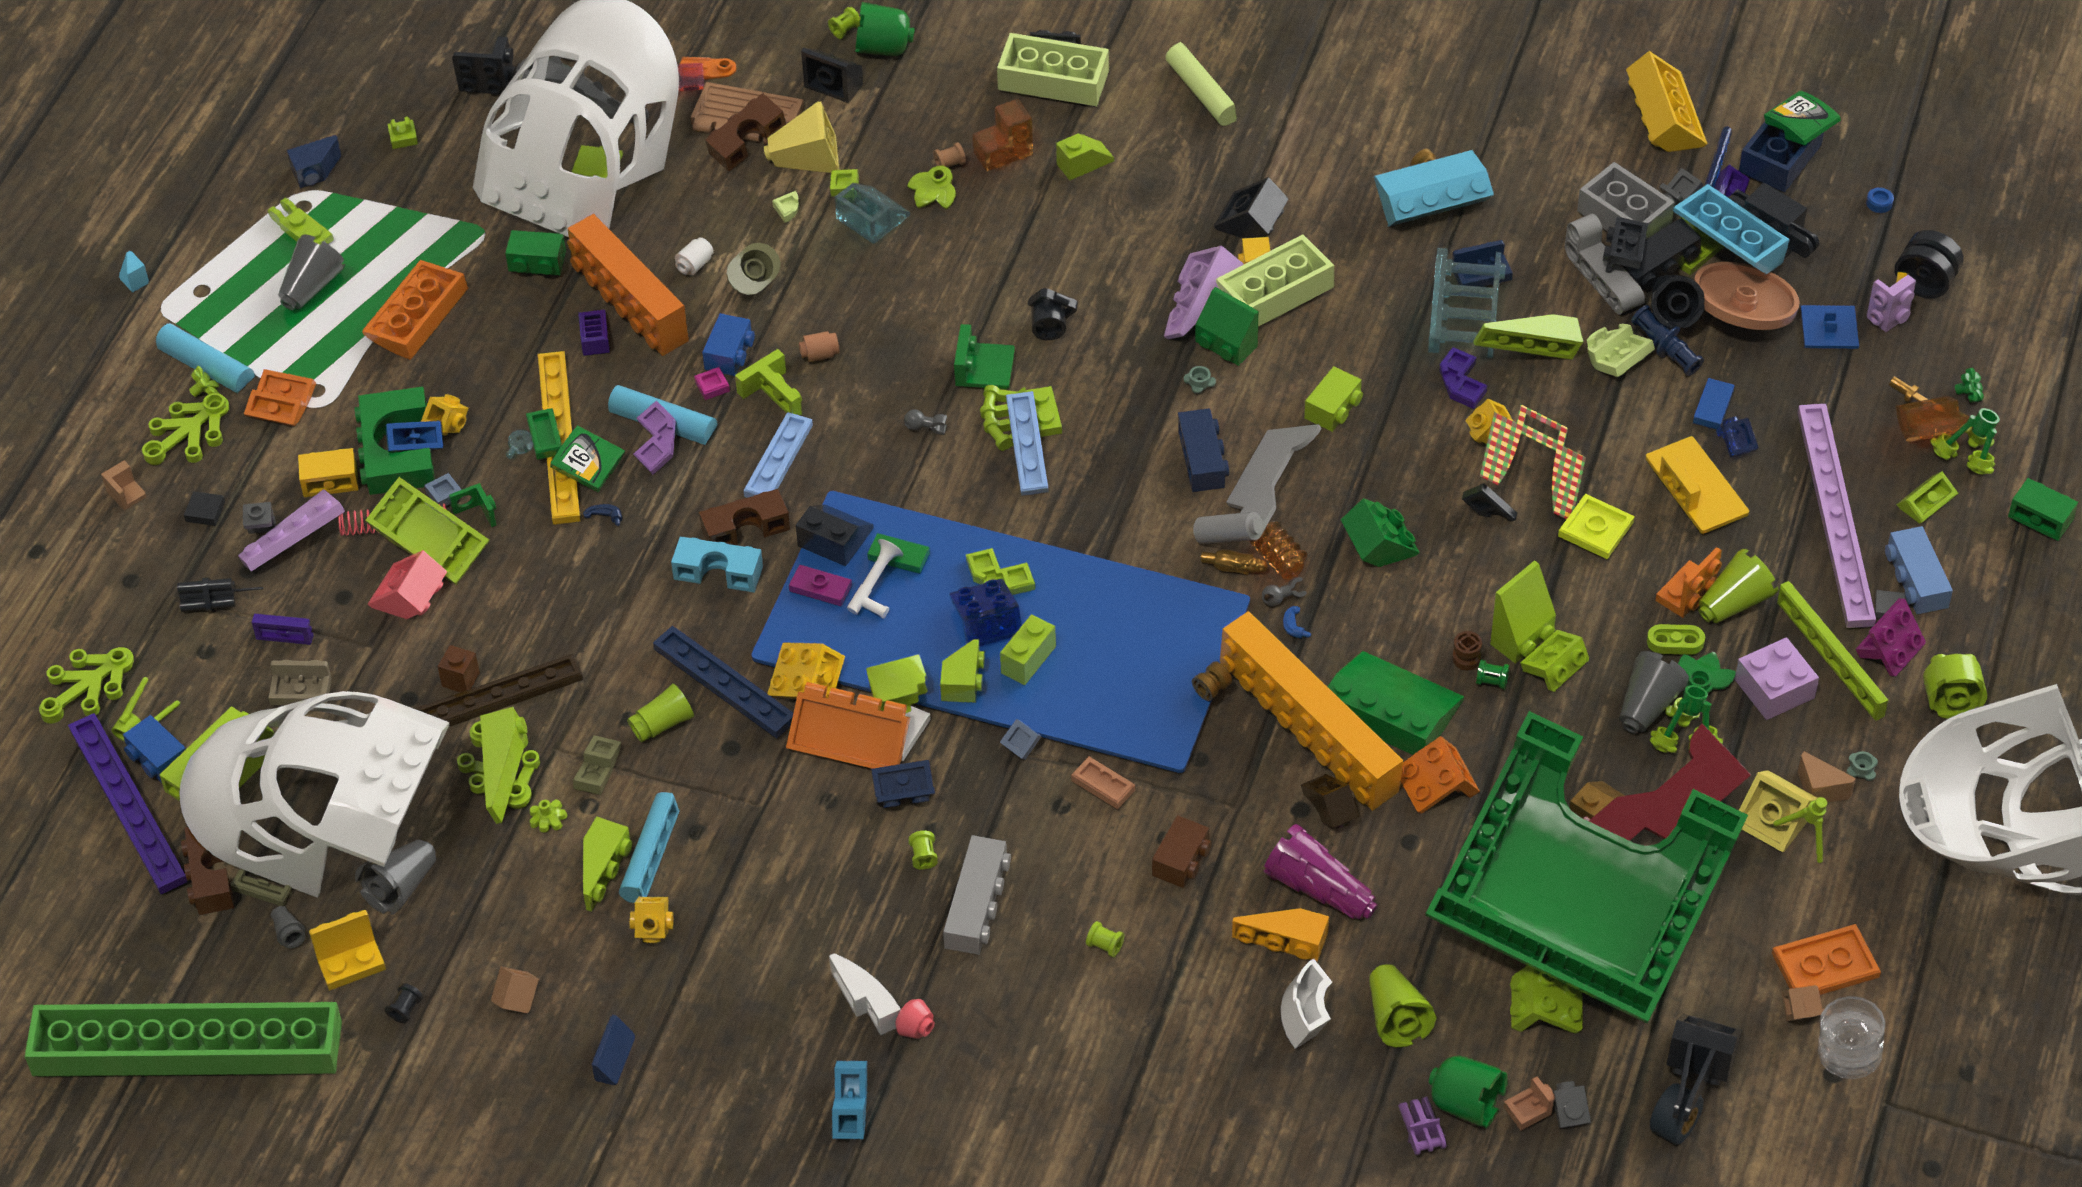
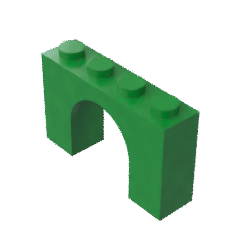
M424 387L358 395L359 407H355L356 422L361 423V427H356L358 443H363V447L358 448L360 464H365V468L360 469L362 485H368L369 494L387 493L398 477L416 489L424 488V485L434 481V467L430 448L388 452V450L378 445L380 440L386 435V424L421 422L427 406Z

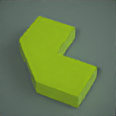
M993 548L966 554V562L973 582L1007 596L1035 590V582L1028 563L1000 569Z

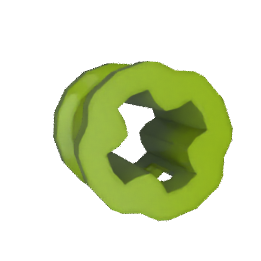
M847 7L844 9L843 14L837 18L829 19L828 26L833 35L841 39L853 27L858 28L860 26V17L855 9Z
M918 831L911 834L908 841L909 845L913 848V867L923 870L936 866L938 864V857L934 853L933 848L935 842L934 834L930 831Z
M1096 921L1088 932L1086 945L1101 948L1107 951L1109 956L1115 957L1122 947L1125 934L1121 931L1115 933L1102 927L1101 922Z

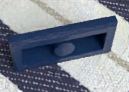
M616 1015L610 1016L592 1062L595 1081L610 1085L618 1083L635 1040L633 1031Z

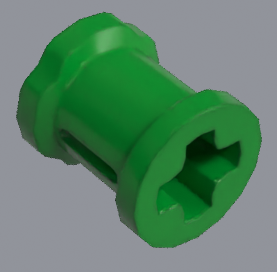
M1481 659L1476 685H1481L1482 683L1500 686V689L1505 690L1510 665L1488 664L1485 660Z

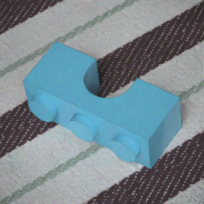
M687 537L679 538L671 561L674 580L701 584L702 578L707 571L722 569L726 572L727 588L754 593L763 568L761 549Z

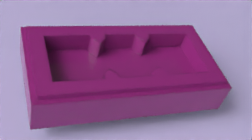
M799 565L789 584V591L842 606L852 587V580Z

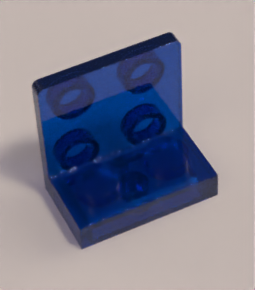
M1003 579L988 580L983 584L963 587L958 591L950 593V599L963 622L966 644L973 639L979 640V646L1013 637L1022 626L1019 605Z

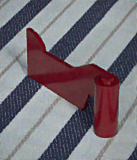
M1702 723L1696 729L1689 742L1688 751L1692 760L1662 786L1653 792L1616 797L1594 817L1589 819L1586 816L1583 819L1629 841L1643 829L1665 839L1675 828L1693 789L1721 802L1747 780L1751 774Z

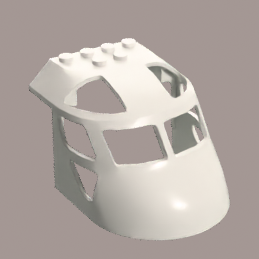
M580 0L568 7L557 17L536 43L526 61L496 100L485 121L473 188L481 202L569 237L568 227L592 214H595L608 229L610 228L616 191L663 170L665 166L678 98L679 74L672 46L658 23L642 8L627 0ZM549 56L577 60L561 84L545 81ZM533 64V68L527 78L522 79L524 73ZM587 66H592L613 78L626 93L613 119H609L605 112L591 99L573 90V87ZM662 101L660 117L646 139L645 105ZM506 102L504 113L492 124L497 111ZM580 115L591 123L600 136L607 159L608 176L606 178L596 175L592 177L583 176L562 168V160L571 132ZM633 116L635 126L633 159L620 174L618 138ZM521 127L515 148L506 147L507 140L499 136Z
M2057 684L1960 713L1935 727L1918 743L1909 756L1900 780L1899 799L1903 816L1909 828L1929 850L1972 871L1994 873L2045 889L2072 895H2082V888L2055 883L2082 876V807L2036 813L2022 812L2020 810L2021 801L2030 783L2046 768L2064 758H2069L2072 761L2082 790V739H2079ZM1991 722H2002L2026 727L2006 735L1987 747L1981 746L1976 733L1978 727ZM2043 734H2051L2064 742L2040 754L2026 764L1997 758L2013 746ZM1981 773L2004 777L2009 781L2002 802L2004 826L1983 820L1977 821L1975 790ZM1981 835L2007 842L2011 852L1992 857ZM2037 865H2048L2065 869L2042 874L2038 870ZM2019 868L2023 874L2016 873L2014 869Z
M344 691L323 694L282 707L251 713L229 721L217 728L190 757L180 783L182 814L197 841L217 858L280 884L290 885L293 889L318 898L328 846L384 867L395 844L399 826L435 748L438 749L449 727V722L376 695ZM356 699L376 705L371 713L364 714L350 708L325 704V702ZM309 711H319L336 714L347 720L330 721L305 715ZM267 726L279 727L273 737L256 742ZM265 755L260 773V788L263 799L242 805L238 784L247 757L255 758ZM289 767L310 770L338 778V783L320 824L313 826L297 815L284 800L277 783V770L279 768ZM278 817L290 828L311 839L313 843L305 849H299L286 844L270 835L255 820ZM241 831H245L264 846L282 854L256 857L241 851L238 848Z

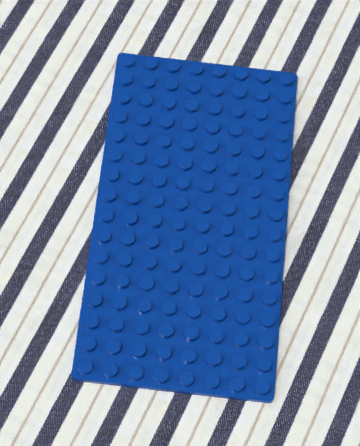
M836 491L827 493L822 505H828L873 524L874 528L847 566L801 548L751 655L754 662L775 667L783 643L824 644L845 656L837 683L871 692L866 668L919 654L926 673L925 683L928 692L919 695L918 703L914 704L1010 728L1014 721L1019 719L1044 738L1178 773L1185 771L1212 700H1204L1197 694L1193 688L1192 679L1199 673H1205L1206 667L1212 662L1217 661L1220 663L1222 629L1247 612L1250 604V597L1248 595ZM877 533L930 548V554L920 574L889 565L885 566L868 596L869 599L889 607V611L884 619L864 607L860 609L857 615L847 609L858 588L863 584L875 564L874 561L868 560L867 553ZM993 548L1000 569L1028 563L1035 582V590L1007 596L973 582L966 562V554ZM799 565L851 579L852 587L842 606L790 592L789 584ZM1032 614L1055 626L1056 647L1026 685H1023L1001 674L1000 652ZM973 639L979 640V650L985 651L984 668H979L978 674L983 675L982 691H977L976 703L941 701L942 661Z

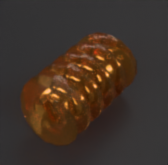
M1273 521L1267 524L1259 539L1249 540V542L1261 553L1265 560H1268V563L1274 567L1276 572L1281 574L1284 580L1290 581L1302 572L1308 554L1305 550H1301V546L1294 542L1292 536L1287 535L1288 532L1285 528H1281L1278 521Z

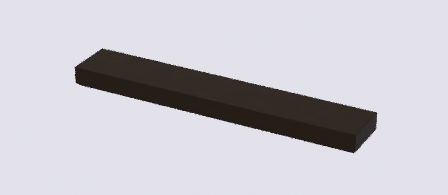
M572 653L417 707L415 710L449 722V727L582 681L583 675Z

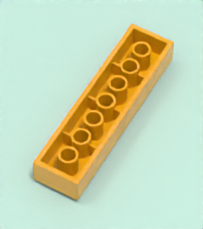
M1248 611L1222 629L1220 663L1239 680L1241 686L1246 691H1250L1258 698L1260 705L1264 709H1269L1277 717L1281 726L1288 728L1303 747H1308L1315 754L1321 765L1327 766L1335 774L1336 779L1349 784L1350 789L1354 792L1355 797L1360 803L1366 804L1373 811L1399 793L1403 759Z

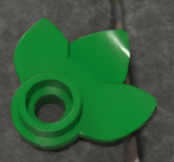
M1715 652L1704 655L1697 661L1684 654L1678 663L1689 676L1687 686H1700L1708 694L1714 689L1727 688L1733 683L1736 675L1734 670L1720 668Z

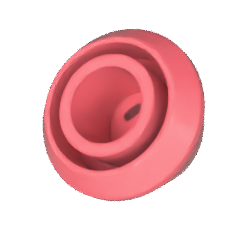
M914 999L907 1002L900 1010L895 1022L899 1035L915 1039L928 1036L935 1024L933 1013L922 999Z

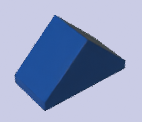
M441 421L386 424L388 452H402L430 448L431 451L443 448Z

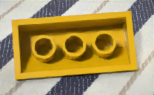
M1650 51L1626 69L1630 79L1628 83L1636 95L1635 102L1643 115L1641 119L1649 132L1648 138L1655 147L1660 146L1667 152L1701 148L1707 145L1689 92L1679 70Z

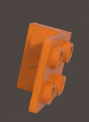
M1716 547L1699 566L1689 560L1656 594L1655 601L1682 618L1690 610L1695 611L1699 607L1700 599L1717 579L1718 571L1722 566L1720 561L1722 550Z
M1442 736L1403 762L1400 781L1416 811L1420 814L1454 791L1458 793L1462 791L1470 798L1480 792L1456 747Z

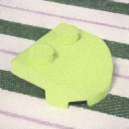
M1619 324V329L1611 331L1603 327L1587 339V350L1592 366L1598 371L1616 377L1624 374L1629 368L1643 360L1646 355L1655 349L1653 340L1633 334L1632 327L1629 324Z

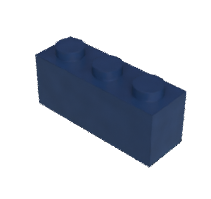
M1210 408L1178 412V434L1192 492L1225 488V477L1229 476V465L1227 460H1222L1224 445L1222 439H1217V435H1219L1218 420L1212 418Z

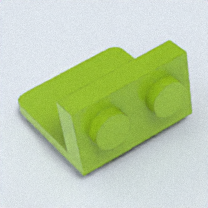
M1528 965L1512 976L1510 982L1512 989L1510 1007L1512 1029L1522 1032L1540 1019L1575 1034L1582 1030L1581 991Z

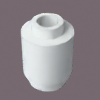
M704 238L692 240L675 256L677 269L683 274L694 275L711 259V255L714 252L711 244Z

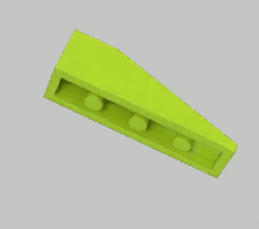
M1552 314L1484 323L1473 342L1475 346L1573 360L1583 343L1577 318Z
M513 707L480 716L486 809L496 824L503 821L525 746L524 734L527 733L525 719L519 717Z

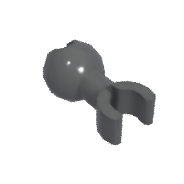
M914 409L908 411L904 417L906 427L913 431L927 427L931 428L936 434L944 435L947 428L945 424L947 416L943 414L935 415L934 418L927 417L921 411Z
M1294 577L1289 581L1288 585L1282 587L1274 584L1268 585L1262 591L1263 602L1267 606L1275 607L1285 597L1291 595L1296 597L1305 596L1307 594L1306 591L1297 592L1291 590L1297 582L1303 579L1301 577ZM1266 594H1268L1269 597L1267 601L1264 599V596Z

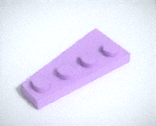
M323 489L256 542L246 546L238 556L242 563L250 571H253L341 515L345 510L338 500Z

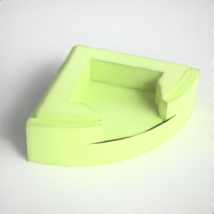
M796 191L772 200L774 209L785 223L797 214L799 199Z

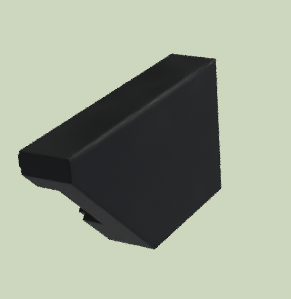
M1485 483L1463 492L1462 500L1480 516L1491 517V514L1504 516L1507 521L1516 520L1517 512Z

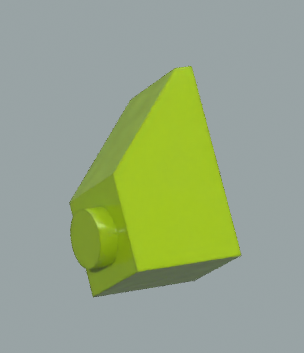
M1079 133L1056 143L1057 166L1069 180L1114 162V157L1101 141Z

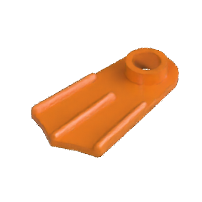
M682 57L678 66V74L682 82L729 77L736 72L737 68L735 62L727 58Z

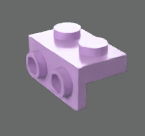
M1907 275L1890 288L1880 280L1873 282L1867 318L1885 332L1897 324L1904 323L1911 313L1910 306L1914 298L1913 292L1916 280Z

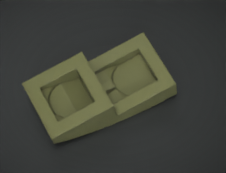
M594 735L584 751V762L573 779V789L601 795L616 763L621 748V741Z

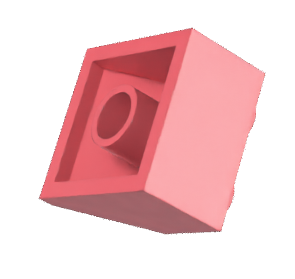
M424 550L393 563L368 605L373 609L404 619H409L416 615L421 616L430 607L431 603L429 600L432 595L442 588V579L447 571Z

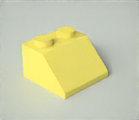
M1768 770L1758 772L1739 811L1748 815L1742 830L1779 851L1785 852L1807 821L1804 818H1799L1779 826H1774L1773 822L1808 807L1817 797Z

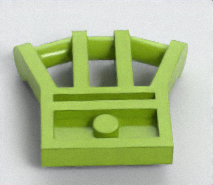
M987 385L983 393L985 400L980 408V414L985 419L983 423L985 432L994 438L999 450L1004 451L1013 447L1012 434L1003 433L1011 431L1010 420L996 419L1009 416L1007 404L994 406L995 401L1007 403L1006 395L1033 391L1040 437L1062 434V425L1052 386L1026 390L1023 387L1018 392L1000 390L994 385Z

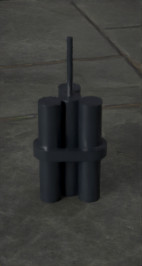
M209 577L202 578V581L177 583L181 612L197 610L213 612V609L235 607V592L263 589V587L236 589L235 581H232V578L211 580Z

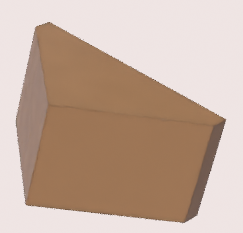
M1805 751L1801 755L1798 775L1804 791L1817 798H1825L1827 803L1850 799L1856 778Z

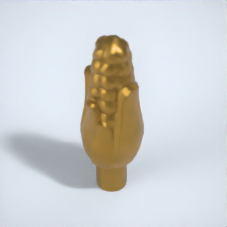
M1218 550L1216 553L1202 552L1201 563L1214 564L1216 569L1223 572H1237L1249 575V572L1263 573L1268 568L1265 560L1255 558L1253 554H1244L1232 550Z

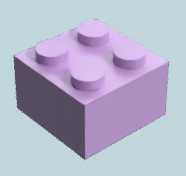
M1787 637L1739 658L1735 681L1766 720L1814 699L1819 680L1817 674Z

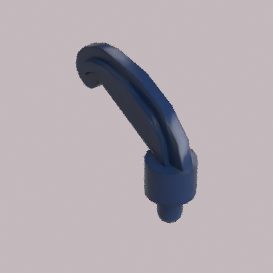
M594 505L583 512L585 518H590L592 514L611 516V521L616 526H620L622 521L621 511L614 505Z

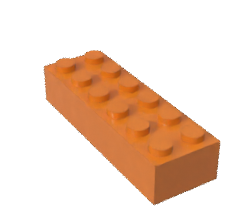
M595 214L567 228L569 236L567 244L571 250L572 258H570L572 267L575 271H580L585 276L591 287H596L600 291L602 298L615 307L621 318L625 317L630 322L632 329L645 338L651 349H656L664 356L689 341L684 305Z

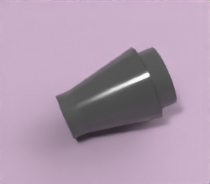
M285 906L275 908L271 913V918L274 922L277 941L286 948L298 947L305 939V927Z

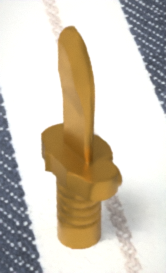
M1895 376L1889 383L1890 387L1905 395V401L1909 402L1914 398L1936 412H1944L1942 406L1917 393L1919 387L1916 385L1911 387Z

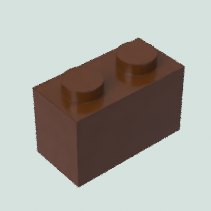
M1177 815L1152 858V876L1185 888L1189 879L1193 880L1196 877L1200 866L1199 861L1202 856L1207 857L1210 852L1212 841L1209 840V827Z

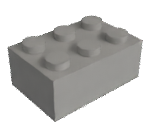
M1613 162L1580 189L1577 211L1584 216L1591 213L1595 214L1600 220L1602 228L1608 231L1609 226L1614 227L1617 217L1648 223L1646 239L1672 224L1675 202Z

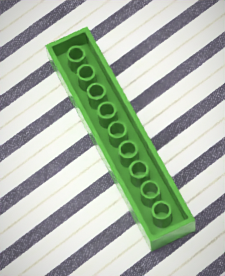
M337 1002L34 1005L25 1059L32 1076L336 1073L342 1020Z

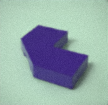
M1452 347L1440 363V374L1450 399L1474 409L1487 392V385L1467 377L1475 366L1477 357Z

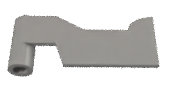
M1317 424L1267 430L1226 501L1228 506L1241 509L1242 511L1236 514L1197 518L1193 528L1197 542L1204 545L1259 539L1276 510L1274 487L1294 451L1307 446L1322 429L1321 426Z

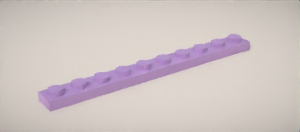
M1826 404L1799 405L1798 417L1846 628L1871 627L1876 623V616Z

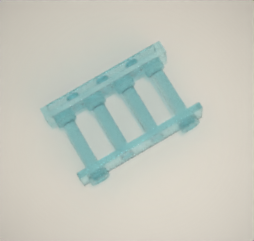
M1437 248L1428 352L1439 353L1440 343H1445V341L1474 343L1473 341L1478 332L1446 330L1447 327H1441L1442 320L1456 318L1490 321V323L1496 322L1499 279H1505L1506 264L1501 263V253L1496 252L1495 265L1452 262V259H1447V248ZM1451 273L1494 276L1493 288L1450 285V282H1446L1445 278L1446 275H1451ZM1449 295L1491 298L1492 305L1491 310L1448 307L1449 304H1443L1444 297L1449 298ZM1488 347L1487 357H1493L1494 348Z

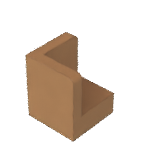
M125 460L101 474L106 492L123 510L146 498L145 491L134 481L131 467Z
M501 966L491 1001L503 1009L529 1013L539 979L529 972Z
M1817 985L1781 991L1787 1021L1829 1014L1828 1008L1822 1009Z

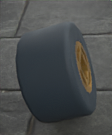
M1679 1083L1670 1085L1664 1091L1650 1119L1651 1131L1675 1145L1681 1144L1686 1140L1696 1126L1703 1108V1098L1700 1095L1691 1111L1688 1122L1683 1121L1685 1109L1692 1091L1685 1087L1677 1119L1672 1118L1679 1093Z

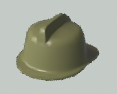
M763 243L750 244L733 258L727 266L728 282L739 293L755 295L775 279L780 271L781 263L778 254L769 245Z

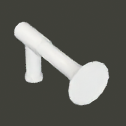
M879 539L880 555L863 584L860 585L850 601L847 609L857 615L860 609L864 607L884 619L889 611V607L869 599L868 596L885 566L894 557L903 556V552L891 542Z

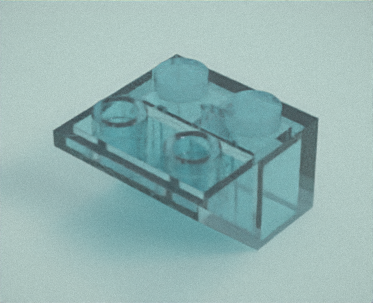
M852 183L835 196L836 218L873 244L910 216V211L873 186Z

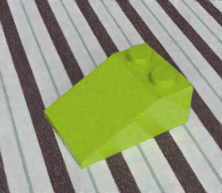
M1535 560L1500 588L1495 595L1490 645L1515 664L1523 657H1527L1535 650L1536 646L1555 632L1556 614L1539 563Z

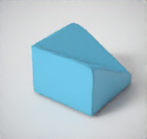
M128 251L119 278L131 292H134L147 285L149 279L145 265L133 252Z

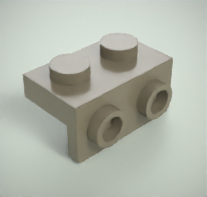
M319 660L271 661L270 667L273 676L269 693L270 705H289L323 694H329L332 677L328 662Z

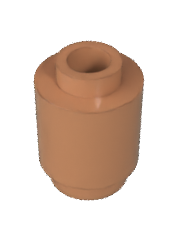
M826 331L803 336V342H799L801 357L807 358L808 362L833 358L834 354L840 353L836 333L829 334Z

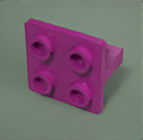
M1899 598L1869 630V635L1856 648L1860 658L1882 659L1890 676H1897L1926 643L1904 598Z

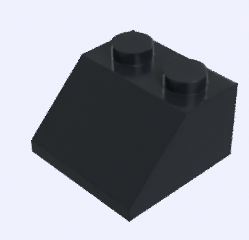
M809 48L801 50L804 87L849 103L863 85L862 66L819 50Z
M1267 177L1234 191L1213 227L1218 231L1242 239L1267 237L1274 230L1273 225L1275 221L1284 213L1283 208L1288 198Z
M828 505L809 506L795 525L798 547L843 566H847L874 528L873 524Z

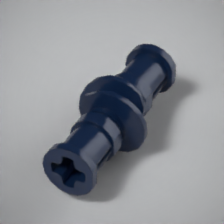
M1648 305L1640 308L1632 317L1631 323L1634 326H1639L1647 334V337L1654 341V350H1656L1657 355L1660 358H1665L1668 355L1670 359L1676 361L1684 369L1686 376L1694 374L1703 364L1704 358L1701 355L1697 356L1688 348V345L1683 340L1677 337L1680 328L1676 326L1670 330L1655 318L1651 312L1652 309Z

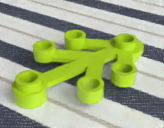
M211 393L204 398L203 402L172 403L169 406L172 419L153 418L148 426L151 434L154 436H161L166 430H177L162 442L152 440L145 443L142 447L145 461L151 465L161 464L166 457V452L189 435L188 446L185 449L186 459L191 463L199 462L203 457L200 447L201 425L209 419V430L205 433L206 442L211 447L221 445L223 437L220 431V418L229 410L228 400L222 394ZM187 413H198L194 417L185 418Z
M124 647L112 649L108 654H86L83 649H76L69 656L73 667L83 668L86 665L100 667L96 670L64 671L59 665L48 668L47 677L51 684L58 685L62 682L78 683L57 698L49 697L41 702L39 712L42 720L49 724L59 722L64 716L63 707L87 690V698L81 702L83 713L86 716L93 713L97 715L100 711L98 702L102 679L110 673L111 679L104 686L106 697L110 700L119 699L123 694L121 687L123 674L132 668L134 662L132 652Z
M481 721L473 724L469 732L471 742L476 747H482L481 733H478L481 732ZM524 734V748L528 745L527 734ZM529 750L522 755L523 768L517 780H514L507 804L513 809L525 807L531 799L532 793L528 783L534 770L540 765L539 754L536 751ZM470 753L461 754L457 758L459 770L463 773H478L469 778L470 790L477 794L485 793L483 762L475 761L474 756ZM528 759H535L532 762H527ZM466 761H469V762H470V763L467 764V765H463V764H462V763H464V762H466ZM476 782H482L480 785H474Z

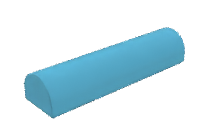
M173 324L164 325L157 334L156 345L159 350L193 369L200 366L203 372L205 371L209 374L211 379L236 393L255 377L253 369Z
M617 385L612 390L608 402L609 412L637 421L636 418L657 400L674 417L676 421L675 435L705 445L717 427L716 418Z
M660 792L654 798L619 889L620 896L628 902L635 903L638 897L648 896L679 814V808L673 793Z

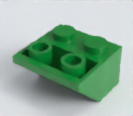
M1363 498L1341 519L1362 561L1382 567L1415 557L1420 553L1414 543L1416 541L1415 537L1407 530L1403 515L1396 509H1389L1379 502L1374 503Z

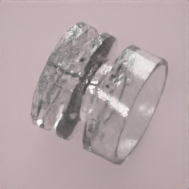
M1853 996L1838 998L1826 1006L1820 1020L1818 1055L1821 1063L1829 1072L1842 1078L1856 1079L1866 1077L1877 1069L1882 1061L1886 1024L1882 1011L1874 1003L1864 998Z

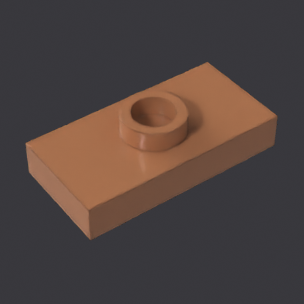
M1088 757L1071 775L1072 782L1117 810L1135 791V784L1091 757Z

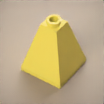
M822 102L815 103L768 137V145L764 146L767 160H772L775 167L829 173L832 170H839L836 135Z

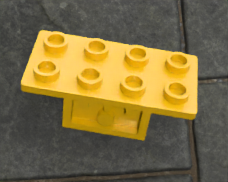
M1690 436L1646 454V461L1700 533L1705 534L1749 515V509L1694 437Z

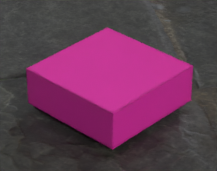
M719 367L694 376L695 383L705 400L730 392L729 384Z

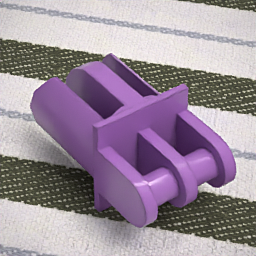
M1428 1097L1422 1098V1106L1418 1099L1411 1100V1113L1406 1102L1398 1105L1409 1133L1408 1143H1411L1415 1155H1419L1420 1151L1426 1149L1428 1152H1431L1434 1147L1438 1146L1442 1149L1446 1148L1445 1137L1440 1127V1119L1435 1118Z

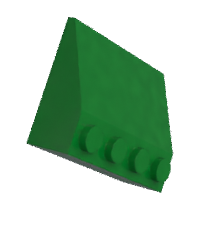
M1362 651L1343 667L1328 685V688L1385 743L1411 755H1414L1440 737L1464 701V696L1365 651Z

